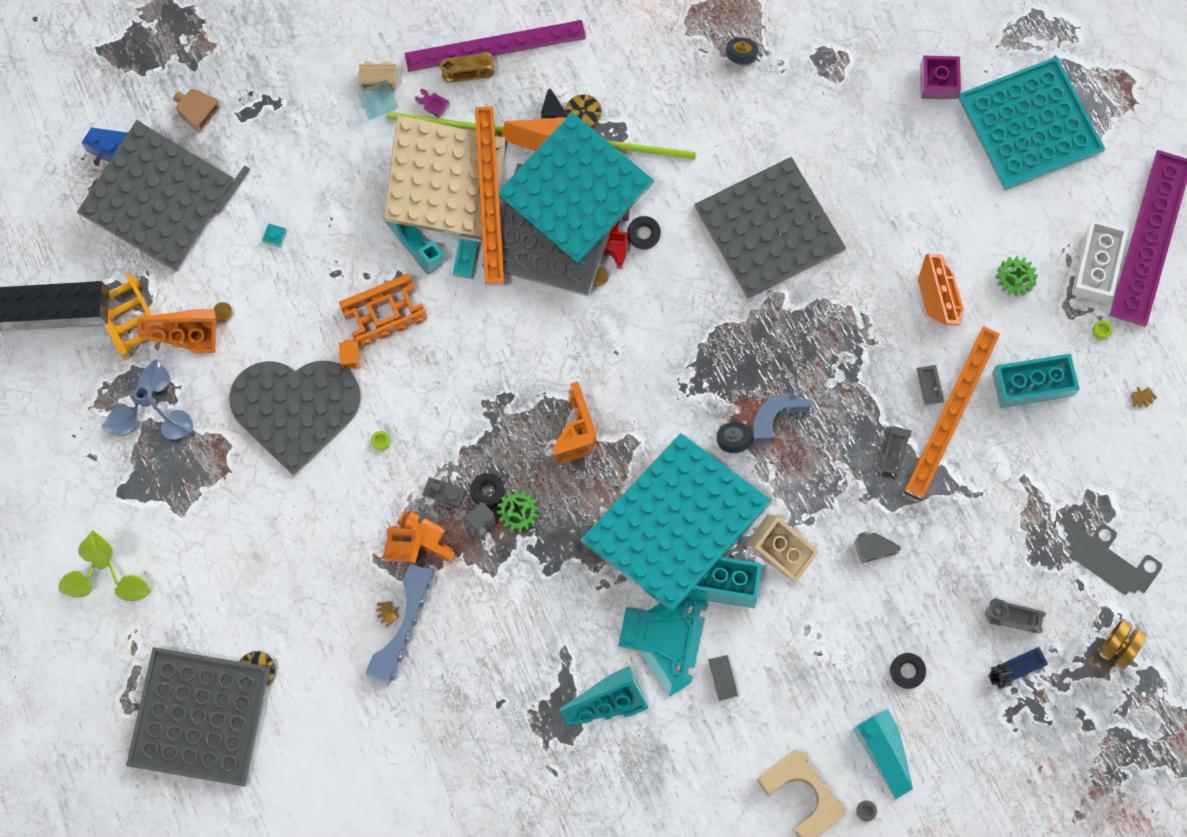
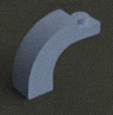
M783 393L767 400L755 417L752 429L753 444L772 443L774 420L785 413L808 412L810 407L809 399L796 397L790 400V393Z

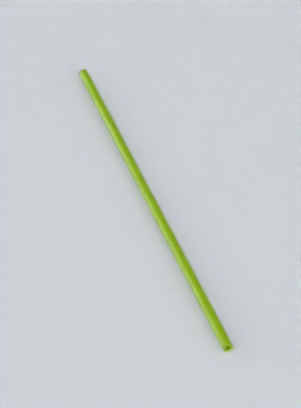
M387 112V119L396 120L399 115L462 129L476 130V123ZM495 126V133L502 134L503 127ZM606 140L616 149L689 159L696 158V152Z

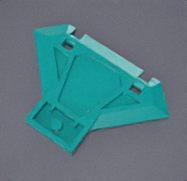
M685 598L673 613L661 603L647 612L626 607L618 647L639 651L669 697L692 683L693 676L688 675L687 672L688 667L695 668L704 618L699 617L700 610L706 611L707 603L704 600ZM687 608L692 609L691 615L686 614ZM676 665L681 666L680 672H675Z

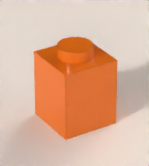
M347 339L339 343L341 368H361L358 341Z

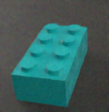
M1071 353L996 365L992 371L1000 408L1073 397L1080 390Z
M722 557L686 598L755 609L762 563Z

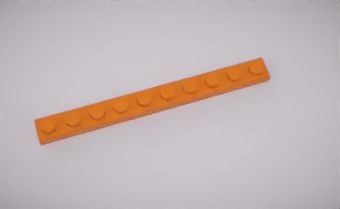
M493 106L475 107L485 285L504 284Z
M984 326L981 328L906 486V492L923 499L1000 333Z

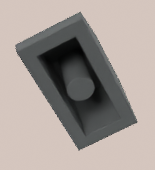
M860 533L854 541L861 564L896 555L901 550L899 545L877 533Z

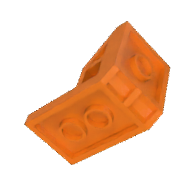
M578 381L571 383V390L568 391L570 405L575 407L574 415L576 421L567 424L552 448L555 466L590 455L596 446L597 433Z

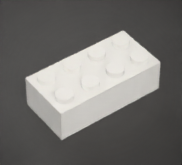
M1093 219L1090 221L1086 228L1071 295L1108 304L1114 296L1129 229Z

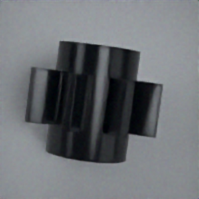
M1005 663L991 667L992 671L988 675L992 682L991 685H998V689L1012 685L1011 681L1014 675L1011 667L1005 668Z

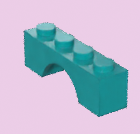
M385 221L426 274L442 266L444 254L434 241L430 242L423 238L416 227Z

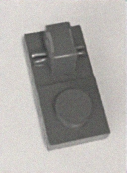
M429 477L422 495L459 509L466 490Z

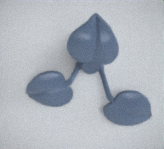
M155 359L144 369L138 379V388L134 391V397L136 398L134 401V413L127 406L116 407L109 413L101 427L104 431L116 436L132 433L138 426V422L134 418L138 414V405L142 407L152 405L166 420L161 425L162 434L170 440H178L191 435L193 432V422L189 415L181 410H173L169 417H167L154 403L153 391L162 392L170 383L168 372Z

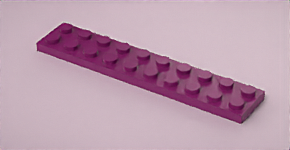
M1158 149L1155 152L1109 316L1143 327H1146L1148 324L1187 184V158Z

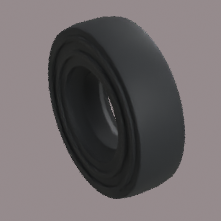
M639 216L633 219L628 226V240L638 249H650L660 239V226L651 217ZM640 227H648L651 230V235L647 239H641L637 235V230Z
M483 473L473 480L470 486V494L477 505L482 502L488 508L497 506L501 502V498L504 497L505 486L497 475ZM484 484H492L495 487V493L491 497H484L480 493V488Z
M903 653L898 655L891 663L890 675L894 683L899 687L913 689L924 681L926 666L919 656L913 653ZM909 663L915 667L916 673L914 677L905 678L902 676L900 669L903 664Z

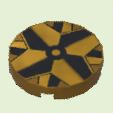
M586 94L572 97L565 108L568 116L573 112L591 128L598 124L602 114L601 105L598 100Z

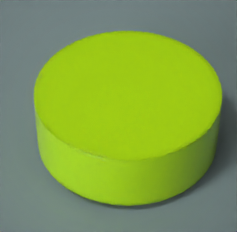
M1104 320L1098 321L1092 328V333L1098 340L1108 339L1113 331L1111 324Z
M377 431L372 435L371 443L377 451H385L389 448L391 439L388 433Z

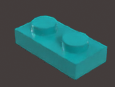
M459 239L453 276L472 279L478 241Z

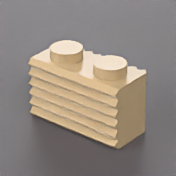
M372 61L359 64L360 90L396 91V64L385 61L382 64H375Z

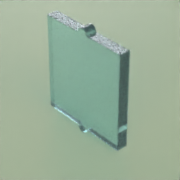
M388 80L358 92L362 102L361 107L365 109L369 120L398 108L394 98L395 93L391 90Z

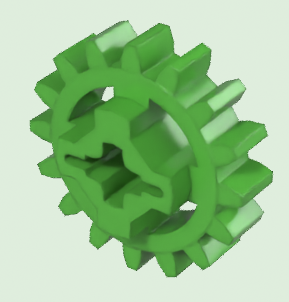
M1018 256L1014 260L1008 257L1007 262L1002 261L995 276L996 279H1000L997 285L1003 286L1002 292L1008 290V295L1013 292L1015 297H1018L1019 293L1025 296L1027 291H1032L1037 283L1035 280L1038 275L1033 274L1036 271V267H1030L1031 261L1026 263L1025 257L1019 260Z
M515 490L514 495L508 492V498L502 497L501 501L503 504H498V508L501 510L497 511V516H502L499 522H505V529L510 526L511 532H514L515 528L518 529L519 533L522 532V528L528 531L529 524L535 525L533 519L539 518L536 514L539 512V507H534L537 504V500L531 501L532 495L525 496V491L518 494V491ZM510 504V510L505 513L507 505ZM515 507L518 508L519 511L521 510L522 517L520 516V514L515 512ZM531 510L530 517L526 519V514Z

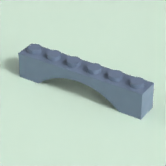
M411 563L409 564L403 579L407 601L403 623L391 642L382 650L372 655L366 670L367 677L389 685L391 680H395L398 673L396 667L398 662L403 661L406 652L404 647L406 643H410L413 635L411 632L412 627L417 625L419 621V609L424 607L427 601V596H425L427 589H431L435 578H433L432 571Z

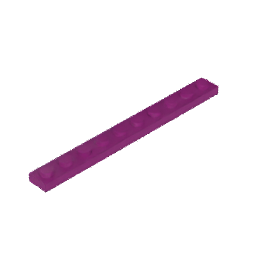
M582 20L405 52L404 54L408 72L438 67L441 61L447 58L480 53H490L492 56L583 40L586 39Z

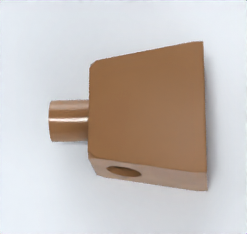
M190 89L186 95L178 91L173 97V100L178 103L176 109L180 117L199 134L221 108L216 98L195 89Z

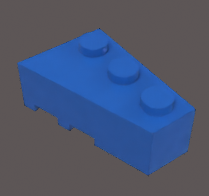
M91 127L81 143L86 152L109 162L128 132Z

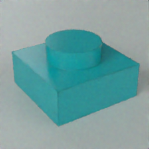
M268 223L262 241L263 243L281 248L287 230L286 228Z

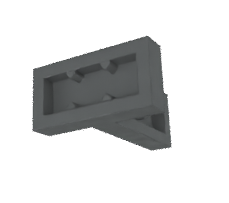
M890 425L880 470L899 475L912 430Z

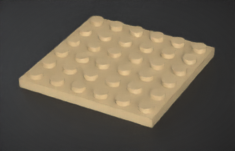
M398 115L395 125L383 221L482 240L476 131ZM495 135L499 191L505 138Z

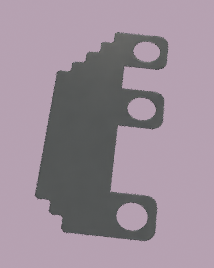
M1073 504L1061 520V523L1065 525L1064 532L1068 534L1066 540L1070 542L1068 548L1072 550L1070 557L1124 595H1127L1129 591L1135 594L1138 590L1145 593L1162 569L1161 562L1151 555H1146L1138 567H1134L1108 549L1117 537V532L1108 525L1100 524L1092 537L1081 530L1089 518V513L1079 505ZM1080 510L1083 513V519L1079 522L1074 521L1071 518L1072 511ZM1102 529L1109 530L1111 532V539L1108 541L1101 540L1099 532ZM1148 560L1154 561L1157 566L1156 570L1152 573L1147 572L1144 568V564Z

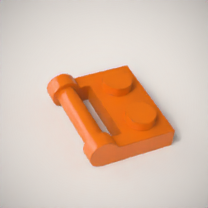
M389 526L386 532L388 538L382 559L387 562L415 563L423 530L420 527L401 529L396 526ZM398 536L412 537L411 542L397 541Z

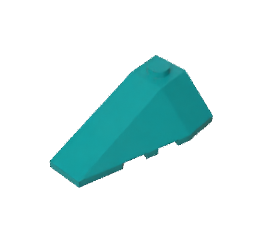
M888 709L857 725L853 729L894 798L897 799L913 790L899 728Z

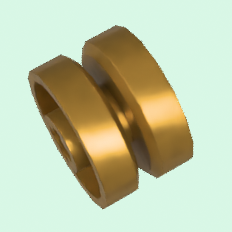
M1121 619L1099 652V655L1106 660H1110L1116 655L1114 665L1122 670L1126 669L1137 656L1147 637V634L1139 628L1130 634L1132 624L1125 619Z

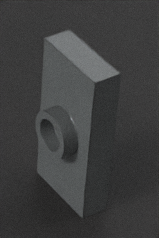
M936 365L917 368L916 371L924 405L943 403L944 398Z

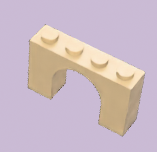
M796 749L758 777L756 781L768 797L791 781H800L809 785L816 795L817 804L815 811L809 818L795 827L793 831L798 837H818L846 816L844 811L846 810L839 801L836 802L833 799L831 789L826 784L823 785L819 780L821 777L816 769L809 767L807 764L808 759L804 753L798 752Z

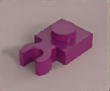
M421 89L420 93L424 97L419 98L415 96V101L418 104H425L424 110L440 118L449 106V101L436 93L429 96L425 89Z

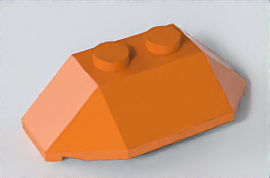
M928 253L925 255L918 277L926 313L944 325H959L964 309L955 276L944 261L942 254Z

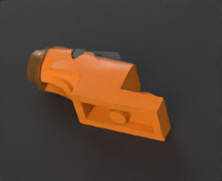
M404 510L397 524L402 529L420 527L423 530V536L419 548L452 564L455 559V553L447 545L443 544L440 546L446 534L439 525L438 519L418 512H407Z

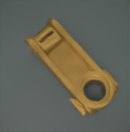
M490 53L447 58L440 63L442 79L445 82L490 78L495 74L494 60Z

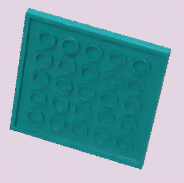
M1058 57L959 93L958 99L1004 190L1105 151V147Z
M571 112L499 190V197L579 265L654 184V180Z

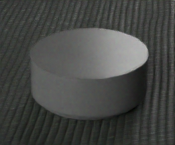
M862 801L856 808L857 817L864 822L873 820L877 814V808L871 801Z

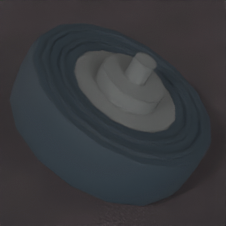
M729 422L719 428L717 443L725 452H743L751 443V432L743 423Z

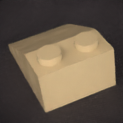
M767 514L746 543V546L757 556L796 583L819 552L782 519Z

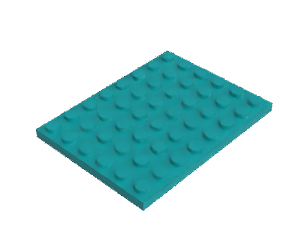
M680 433L581 538V543L673 613L771 504V499Z

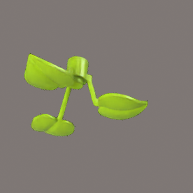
M94 530L89 533L78 548L79 556L85 561L92 562L88 574L84 576L80 571H72L64 575L58 584V590L62 594L71 597L87 596L93 588L92 582L88 579L94 568L104 569L109 566L114 582L118 585L115 588V594L120 599L137 601L148 596L152 590L146 581L137 575H126L118 581L112 565L113 561L110 560L113 555V549L107 540Z

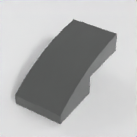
M728 655L708 659L718 701L738 697Z

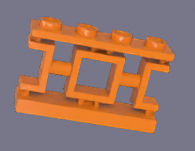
M409 273L339 301L341 311L346 320L355 316L360 329L352 332L354 340L358 341L359 346H368L376 339H385L393 332H402L408 326L413 324L419 325L427 319L423 305L420 304L413 307L408 297V294L415 292V287ZM402 291L404 300L394 303L391 295ZM390 302L395 315L378 321L373 309ZM367 305L370 314L359 317L356 309ZM408 306L411 315L401 318L398 310ZM373 321L376 329L366 333L363 324Z

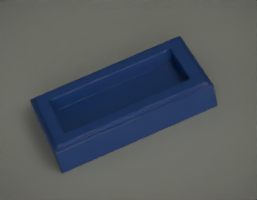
M1040 647L1004 662L1005 668L1011 667L1014 675L1012 681L1048 665Z

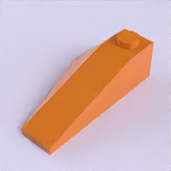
M566 118L505 121L501 137H504L507 142L536 151Z
M192 309L137 318V335L140 338L154 342L171 344L176 348L189 349L190 352L215 353L214 309Z

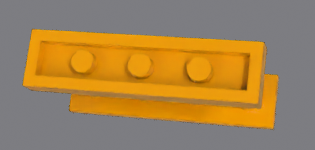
M129 272L125 273L129 282L109 291V300L132 288L137 297L112 310L109 309L108 325H105L124 361L131 358L129 351H131L132 347L147 339L137 336L129 341H122L120 336L123 335V332L137 325V318L152 316L138 290L140 284L135 276L131 277ZM142 304L145 313L120 326L118 324L114 326L112 320L115 319V316Z

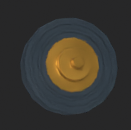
M734 38L727 43L726 56L734 63L750 64L757 59L759 49L757 44L748 38Z

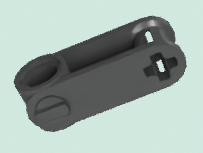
M994 598L990 601L989 607L985 611V616L989 624L1003 625L1041 634L1043 633L1042 622L1043 618L1046 617V613ZM993 608L999 609L1001 616H996Z

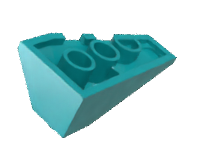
M628 666L610 674L561 707L560 712L567 725L592 722L598 718L608 720L612 719V716L618 715L629 717L649 708L639 682L631 667Z

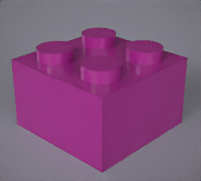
M923 55L920 64L921 98H958L961 91L960 56Z

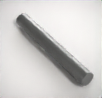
M243 166L214 209V212L220 214L250 171L247 166Z

